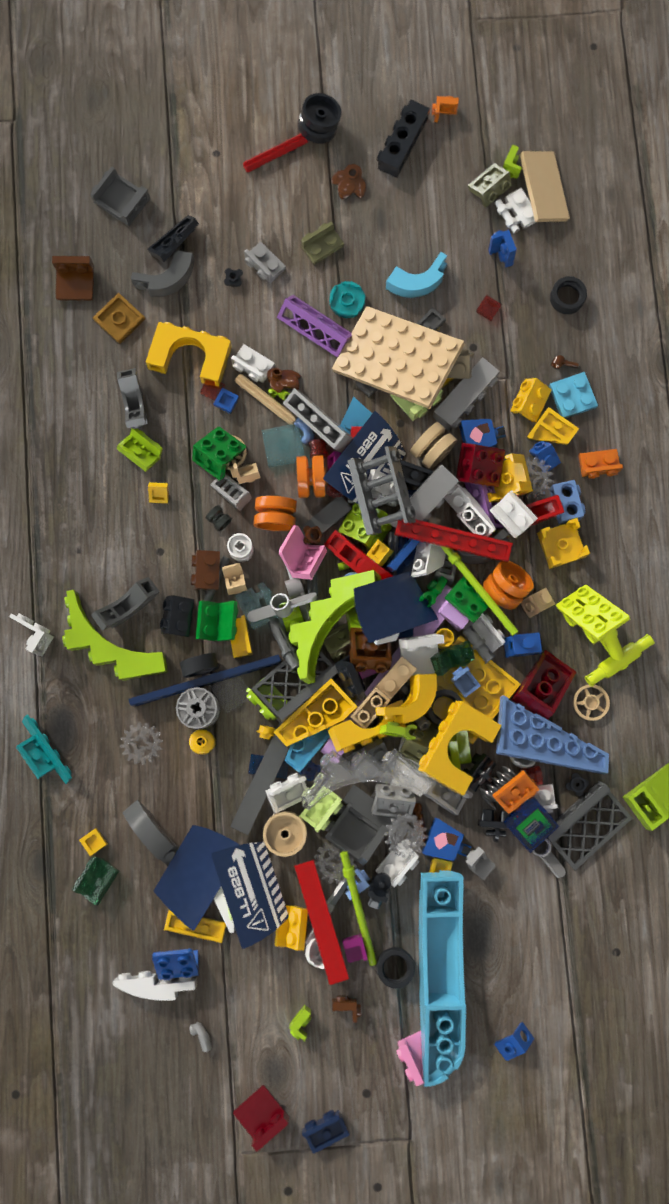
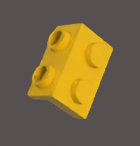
M537 378L525 379L520 386V391L514 399L510 411L512 413H520L531 422H537L552 389Z

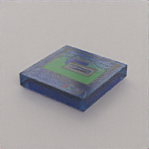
M535 797L528 799L503 822L529 853L560 827Z

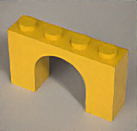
M158 322L146 359L148 370L166 374L173 353L181 346L194 345L201 348L206 354L200 374L201 383L220 388L232 349L231 341L224 336H212L205 331L197 332L189 327L184 326L181 328L175 326L170 322Z
M455 701L448 709L449 714L447 718L440 723L437 736L430 741V749L427 754L420 759L418 770L455 793L464 796L473 777L459 770L451 763L447 752L449 741L456 733L467 730L483 741L492 743L502 725L465 702Z

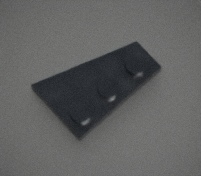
M187 215L147 249L153 257L165 262L182 242L194 232L195 228L199 225L196 218Z

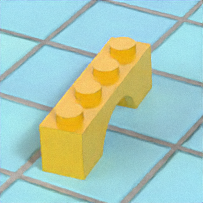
M399 700L385 707H398L404 702ZM380 716L378 724L374 728L369 729L361 728L351 720L331 727L328 732L336 751L340 752L343 750L344 753L354 750L357 744L361 743L364 746L373 742L372 738L377 736L379 739L387 737L388 735L379 734L380 726L386 725L388 722H394V719L384 720V716ZM399 723V726L406 727L408 723Z

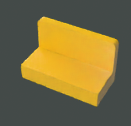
M242 615L241 618L236 619L237 633L235 639L230 640L234 659L253 655L245 615Z

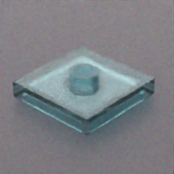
M292 424L262 430L268 467L296 463V456H305L300 429L296 425Z

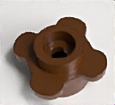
M305 526L303 528L305 533L304 543L307 545L310 543L320 544L322 537L320 528L318 526Z

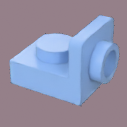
M357 868L355 873L360 881H356L358 892L361 893L369 887L367 881L370 878L364 870L360 871ZM347 885L346 887L348 890L345 891V894L347 895L349 900H351L352 897L350 894L349 886Z

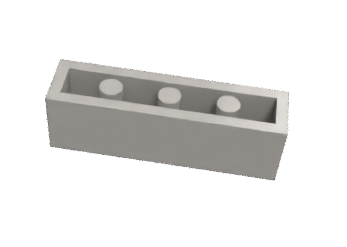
M482 357L472 368V377L470 379L463 378L437 407L432 417L448 431L453 427L456 429L462 421V416L465 413L468 415L475 407L473 404L485 397L487 388L489 386L493 388L499 379L497 377L500 371Z
M295 388L283 402L287 408L333 449L342 453L352 441L353 437L306 395Z
M439 465L410 497L411 505L416 512L415 519L426 522L432 516L430 512L434 508L438 509L445 500L443 498L447 493L451 495L458 487L456 484L459 480L443 465ZM397 521L389 523L396 529Z

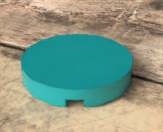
M344 281L334 286L331 290L329 304L331 310L336 315L342 318H352L359 315L364 309L366 296L360 285L351 281Z

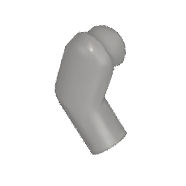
M196 1022V1024H191L190 1033L193 1036L198 1034L202 1051H210L212 1049L211 1041L202 1023Z

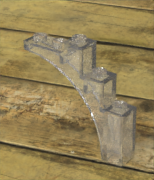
M396 748L384 755L383 762L363 749L360 753L357 752L353 756L352 763L332 750L329 754L326 753L320 761L323 774L319 773L312 787L306 788L301 796L302 806L309 810L330 792L359 782L378 781L395 784L421 797L433 781L432 778L418 770V765Z

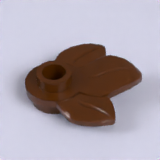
M350 164L345 170L337 171L332 177L331 183L339 185L338 194L341 200L346 199L353 192L359 198L364 196L366 183L362 179V170L358 165ZM350 171H356V175L350 176Z
M279 368L268 370L267 378L270 387L274 391L281 393L284 387L299 390L298 379L301 378V375L298 372L281 370Z

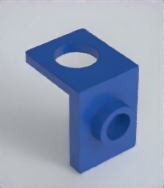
M521 1022L512 1035L497 1041L494 1045L503 1058L508 1061L526 1053L534 1037L525 1024ZM521 1031L526 1034L527 1042L521 1038Z

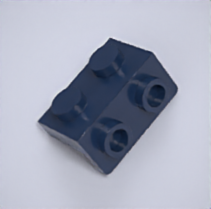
M339 1110L326 1112L322 1119L318 1121L313 1119L307 1122L302 1129V1135L306 1138L313 1154L350 1135Z

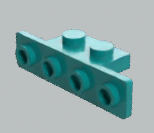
M27 714L24 716L22 723L32 737L17 745L16 749L37 779L55 769L65 784L69 783L72 779L70 769L62 764L59 753L50 747L48 737L44 733L41 734L36 720L30 718Z

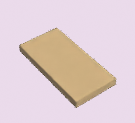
M522 151L520 159L535 222L568 221L570 217L554 152Z

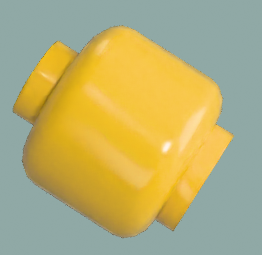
M199 729L191 734L189 745L194 753L205 755L214 749L216 740L210 731Z

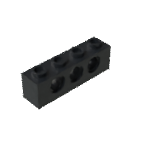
M411 99L407 106L404 105L400 114V120H396L392 135H388L384 150H380L377 156L379 170L396 178L399 176L429 119V107Z

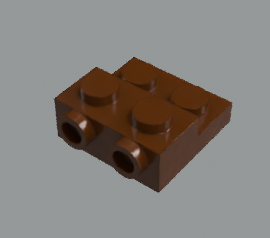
M351 628L350 663H353L356 671L365 672L367 669L375 670L377 673H384L390 670L392 664L390 642L376 645L374 642L369 643L362 628Z

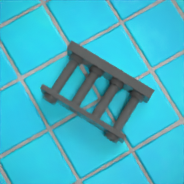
M384 447L386 455L367 462L358 458L347 460L367 535L382 533L381 527L383 525L401 519L404 520V523L416 522V512L411 505L400 463L401 455L396 447ZM389 463L391 474L371 481L368 480L366 474L368 469ZM394 482L396 493L373 499L372 488ZM399 501L400 512L378 518L377 507Z

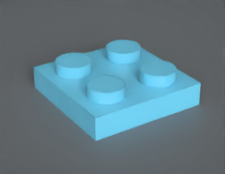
M585 372L549 384L559 414L564 418L589 411L598 406Z

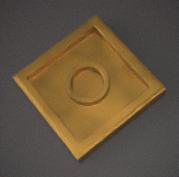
M118 293L93 317V320L117 343L121 344L145 320V317Z

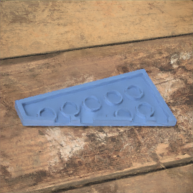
M504 695L500 697L498 723L502 726L497 733L496 754L604 775L608 773V753L590 743L581 741L577 738L578 736L565 732L560 726L544 717L524 709V706L513 703L508 697Z

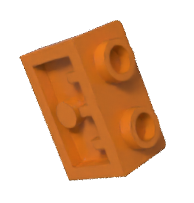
M617 449L580 453L578 455L582 477L588 476L589 479H593L602 474L615 476L623 469V464L619 463Z
M523 770L496 791L493 797L510 814L512 811L518 810L527 799L534 797L540 789L536 782Z

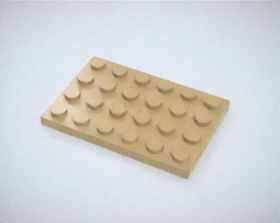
M366 306L351 333L352 337L345 344L332 370L340 375L430 409L465 343L463 340Z

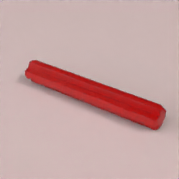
M299 134L243 162V167L246 172H250L309 141L302 134Z

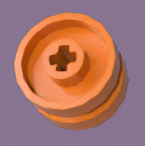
M323 455L312 457V468H309L306 456H296L298 497L308 498L310 496V486H313L316 498L325 497V485L327 483L323 479L326 475Z
M260 496L255 498V510L260 513L254 515V527L269 531H290L292 526L296 524V518L292 514L296 512L297 501L282 496Z
M500 561L493 570V573L483 582V588L497 605L513 610L532 591L534 584L530 575L522 567L511 561Z

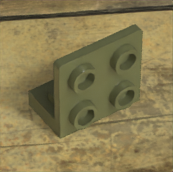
M430 721L431 725L425 731H421L418 726L415 730L410 729L409 734L415 736L416 739H405L399 754L419 763L420 759L430 749L429 743L437 736L439 726Z

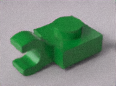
M443 576L437 580H431L427 585L428 591L422 594L419 600L428 599L429 604L427 607L430 608L436 603L437 596L442 592L448 580Z

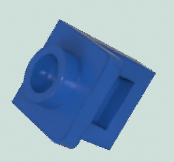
M540 441L529 450L530 454L536 457L544 473H547L561 463L551 443Z

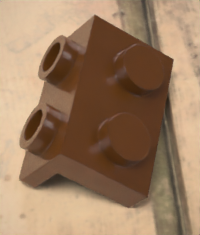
M197 550L195 555H192L191 566L195 567V574H191V585H194V590L219 589L220 551Z

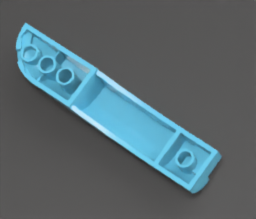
M439 870L436 873H421V890H419V995L424 1087L434 1086L447 1080L448 1076L455 1069L459 1068L465 1053L466 1004L463 966V876L460 873L447 870Z

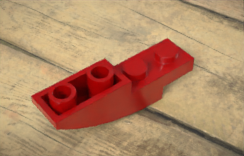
M337 530L332 533L324 544L334 555L357 573L374 570L381 576V580L393 576Z

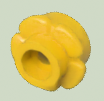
M260 725L257 733H260L259 737L271 740V736H275V728Z

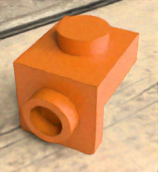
M437 96L436 104H432L431 115H435L434 122H438L439 113L456 115L459 98Z

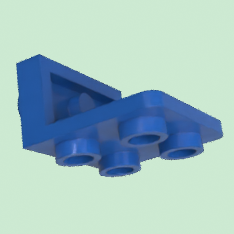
M183 949L152 954L158 980L199 976L198 950Z

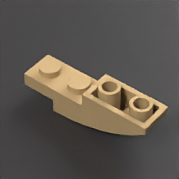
M401 656L350 717L362 728H367L377 717L376 708L385 707L417 668Z

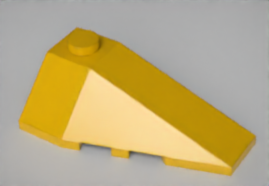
M330 679L283 722L274 733L288 747L344 721L358 707Z

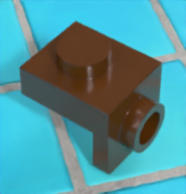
M338 995L336 999H332V1011H353V1023H357V1017H361V1004H357L356 998Z

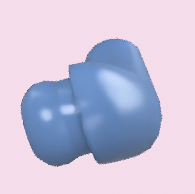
M298 417L294 425L303 431L302 443L309 445L314 440L313 430Z

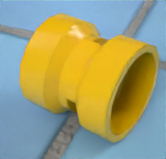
M442 628L436 632V634L444 635V643L438 644L439 649H446L452 645L454 634L451 630Z

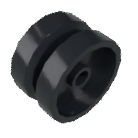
M324 93L309 95L304 100L298 120V129L302 136L308 141L318 144L331 141L335 136L342 115L339 103L332 96Z

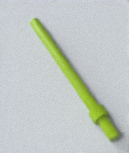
M441 547L447 554L451 564H455L512 636L517 634L519 631L461 561L462 557L457 552H454L453 549Z
M344 851L340 853L344 867L342 868L343 875L348 882L369 965L374 966L377 964L354 877L356 875L355 869L351 865L348 852Z

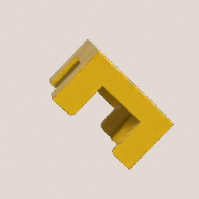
M511 453L505 456L507 460L503 462L499 487H494L495 493H487L489 502H500L511 490L517 496L533 491L524 455Z
M578 518L569 520L566 524L551 529L550 527L543 528L537 533L549 569L586 558L590 554L588 546L585 545L583 547L578 533L580 528Z

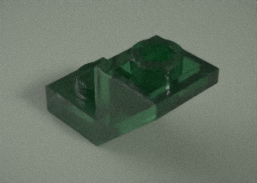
M465 641L440 650L430 659L435 674L442 676L453 667L468 665L475 657L470 642Z

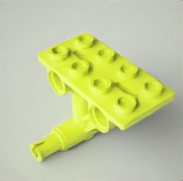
M588 585L580 587L577 591L556 604L557 609L562 612L565 620L571 627L579 625L591 643L595 644L600 641L610 657L599 663L596 670L584 677L591 687L602 679L610 678L620 670L626 669L629 664L641 656V652L655 644L653 638L646 634L637 642L628 643L622 648L617 637V628L630 620L629 615Z

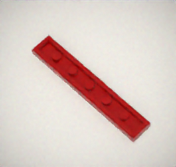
M403 519L397 521L394 534L396 536L509 562L513 545L511 542L415 519V523H404Z
M314 859L294 865L329 984L332 985L348 980L349 975Z

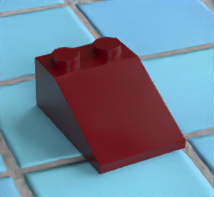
M544 650L517 689L512 700L524 706V709L548 719L555 713L576 671L547 650Z

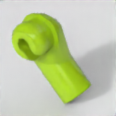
M272 388L268 389V393L272 398L278 396L285 401L290 395L284 389L281 393L274 391Z

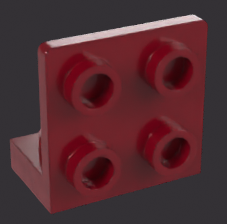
M462 443L456 478L461 482L499 487L505 450Z
M265 1085L258 1088L233 1111V1115L253 1138L251 1146L256 1152L289 1124V1115Z

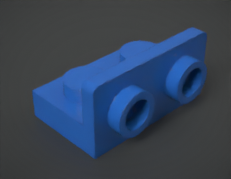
M497 231L491 236L488 249L489 255L498 252L501 262H504L505 267L512 266L517 249L510 231Z

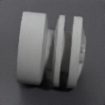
M198 687L190 688L183 692L176 704L177 717L181 723L189 728L198 730L207 729L214 725L219 718L221 710L216 696L208 690ZM200 703L199 707H201L202 710L201 712L197 711L195 714L193 706H197Z

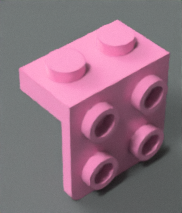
M293 525L279 549V555L292 578L312 580L327 553V549L325 546L305 544L303 541L305 537L298 525Z
M420 1030L398 1041L399 1049L396 1050L400 1061L406 1062L408 1069L405 1071L409 1081L414 1080L416 1087L424 1083L422 1078Z

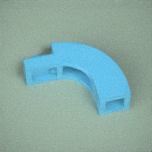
M440 252L432 266L422 274H410L396 266L386 281V289L396 295L408 298L429 294L442 282L443 272L447 266V255Z

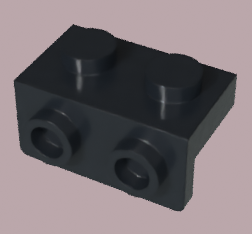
M175 595L166 596L162 606L164 614L160 621L161 634L189 637L195 599Z
M350 655L335 663L348 697L358 701L367 698L364 692L365 685L360 673L356 671L353 663H350Z

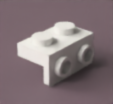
M292 774L287 777V781L273 783L270 785V789L265 791L274 813H278L311 797L305 780H307L305 775Z

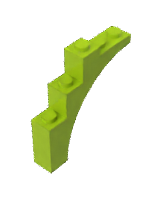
M374 570L331 579V587H329L331 598L310 602L309 617L311 621L290 625L289 640L291 644L298 648V676L305 683H315L317 660L325 638L338 620L355 606L354 588L381 580V576Z
M75 590L66 591L65 605L66 608H69L70 613L67 616V621L72 629L64 630L65 635L62 636L64 647H67L70 651L91 648L88 651L89 660L96 666L116 662L117 665H114L116 677L119 676V679L122 681L168 673L165 653L134 652L110 643L95 630L87 619L81 606L78 592Z

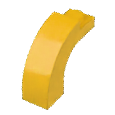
M437 674L412 675L410 677V693L407 700L398 707L376 708V716H384V720L394 719L396 723H408L422 717L434 701L437 690Z

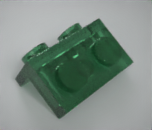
M93 856L87 862L81 876L77 878L72 891L81 894L92 904L98 906L118 875L119 870L105 859Z

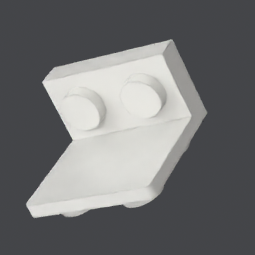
M20 613L17 616L11 614L10 618L35 631V634L31 635L27 640L26 650L42 657L54 638L49 634L50 630L37 623L32 625L34 621Z
M434 633L399 639L400 657L403 656L417 668L413 675L440 672L438 644L444 643V635Z

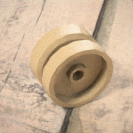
M439 422L434 423L427 429L410 450V453L416 459L422 458L425 455L422 464L429 470L440 463L458 441L451 433L444 435L445 428Z
M284 810L275 813L264 826V843L269 851L277 856L287 857L294 855L302 849L306 842L307 829L305 822L298 814L292 811ZM283 830H287L289 832L288 837H282L281 834Z

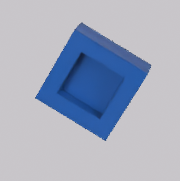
M222 388L214 402V406L231 414L239 400V396Z

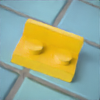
M285 905L289 916L276 929L275 946L304 951L308 911L306 908Z

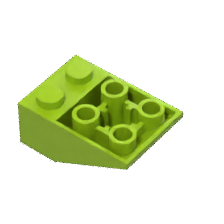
M669 763L622 797L646 830L653 831L669 819Z

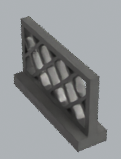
M321 651L319 652L317 662H324L328 668L324 672L316 671V675L319 676L315 679V683L301 684L300 678L299 683H287L288 673L298 674V672L292 673L291 670H288V663L284 660L251 688L254 694L275 715L280 724L285 722L330 679L335 681L339 677L336 666ZM277 673H286L285 683L274 682V676ZM263 685L271 686V695H262L258 689ZM273 686H285L284 696H274ZM287 687H299L298 694L295 697L287 696ZM272 699L284 700V706L277 711L272 706Z
M598 781L554 821L555 828L550 824L549 828L547 827L542 834L544 836L548 834L545 838L550 841L572 869L576 870L625 826L632 817L610 792L609 787L605 783ZM606 795L611 799L610 808L601 807V800ZM597 810L596 821L587 820V812ZM601 810L610 811L609 822L600 821ZM614 811H621L625 817L620 822H613ZM575 823H582L581 834L572 833V827ZM586 823L596 824L595 835L586 834ZM600 824L609 825V831L606 835H599ZM561 836H568L567 847H560L556 841ZM572 837H581L580 848L571 847ZM585 837L595 838L594 846L585 848ZM571 850L580 851V858L575 863L570 859Z

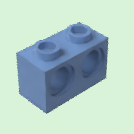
M575 480L553 484L550 487L551 497L559 495L564 509L563 514L556 516L558 525L565 524L575 518H578L579 521L584 517L585 506L580 501L581 491L579 485H576ZM562 490H568L570 492V497L564 496L562 494ZM567 507L573 508L575 515H570L567 512Z

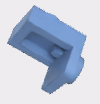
M468 666L465 669L462 667L458 668L452 673L454 677L450 679L464 698L481 686L469 671Z

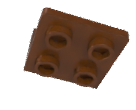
M52 256V264L56 269V300L92 301L94 264L90 256Z

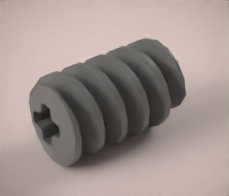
M506 766L501 767L503 773L496 772L498 779L491 777L493 779L492 784H485L487 790L480 789L482 799L494 810H496L494 803L498 802L494 799L493 794L516 776Z

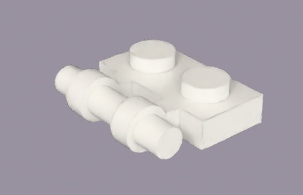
M522 188L505 197L507 204H504L501 199L495 202L498 208L497 212L503 216L508 229L511 228L513 233L520 230L518 227L519 223L523 229L536 223L531 202ZM510 210H512L515 217L511 216V214L509 213Z

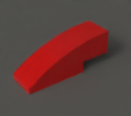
M559 495L526 505L538 518L531 526L564 513Z

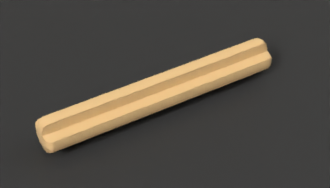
M243 374L237 376L235 382L286 423L289 425L294 424L297 417Z

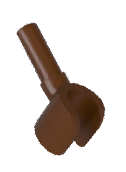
M562 355L556 356L551 363V366L560 369L562 364L574 368L579 366L578 363L565 360Z

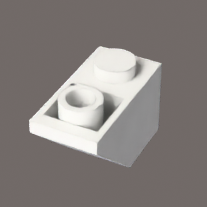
M419 542L416 548L411 576L414 578L428 575L443 567L446 553L440 546Z

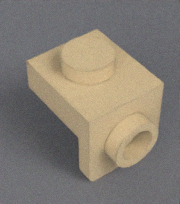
M232 460L233 467H230L232 477L237 478L238 484L253 482L260 478L256 463L238 468L236 460Z
M240 563L222 567L228 595L247 591Z
M544 588L524 599L521 605L527 616L531 618L555 605V602L547 588Z

